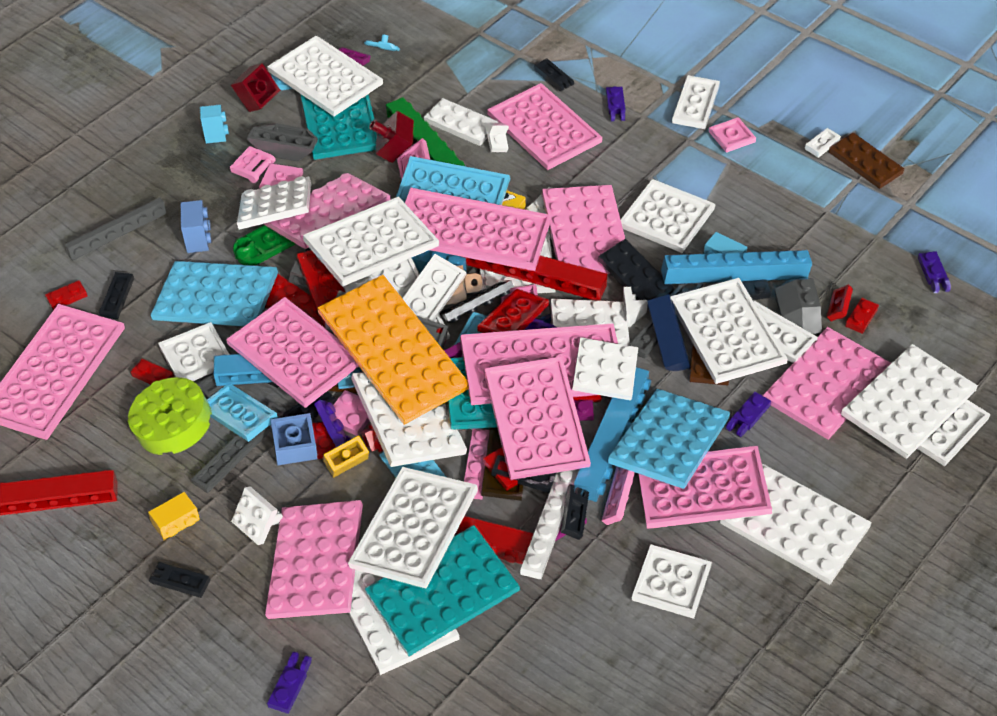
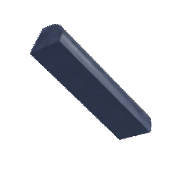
M670 295L648 300L665 369L669 371H682L691 368Z

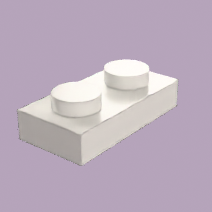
M826 128L806 144L805 150L819 158L829 150V147L839 142L841 136Z

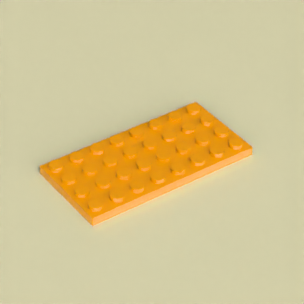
M384 275L318 307V313L404 425L468 390V380Z

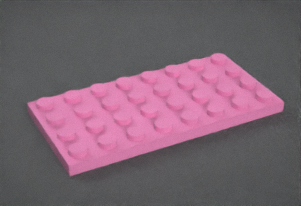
M415 188L410 189L405 204L439 240V246L430 250L532 271L536 270L552 215Z
M58 304L0 382V425L48 440L125 329L124 323Z
M614 324L461 335L460 341L471 405L492 404L484 374L485 368L557 357L563 358L573 397L597 395L572 390L579 341L581 337L618 344Z

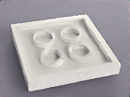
M211 322L158 343L174 376L191 381L214 373V356L230 355Z
M580 337L572 390L631 400L638 347Z
M650 544L632 595V600L694 619L712 562Z

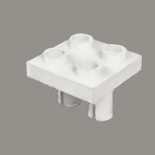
M250 486L244 488L231 522L257 545L264 544L270 527L279 524L283 516Z

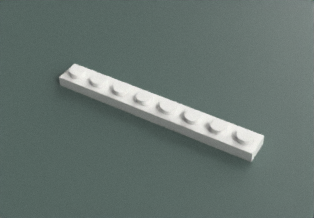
M580 469L557 472L523 561L520 575L542 579L562 524L567 488L569 484L574 485Z

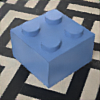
M202 200L181 202V229L187 253L209 251L208 243H212L211 234L208 232L211 230L210 220L206 219L208 218V209L203 206Z
M310 413L270 419L277 465L317 459L316 442Z

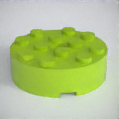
M167 378L153 382L135 397L128 413V424L140 445L148 452L157 455L167 452L175 454L193 446L203 437L209 428L212 410L201 388L195 382L186 378Z

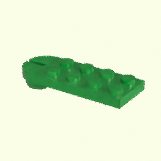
M264 225L236 239L233 245V253L239 263L254 266L294 246L296 243Z

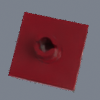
M263 63L250 66L231 84V87L249 112L262 109L281 91Z
M396 111L384 124L374 119L370 123L369 129L377 133L376 155L391 163L402 155L413 144L414 120L399 111Z

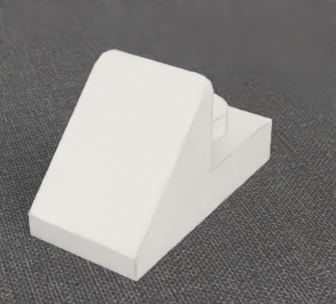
M485 123L490 152H507L509 148L506 132L509 126L503 123Z
M624 287L623 302H625L626 322L628 327H631L646 314L648 302L647 300H636L635 294H632L631 287Z

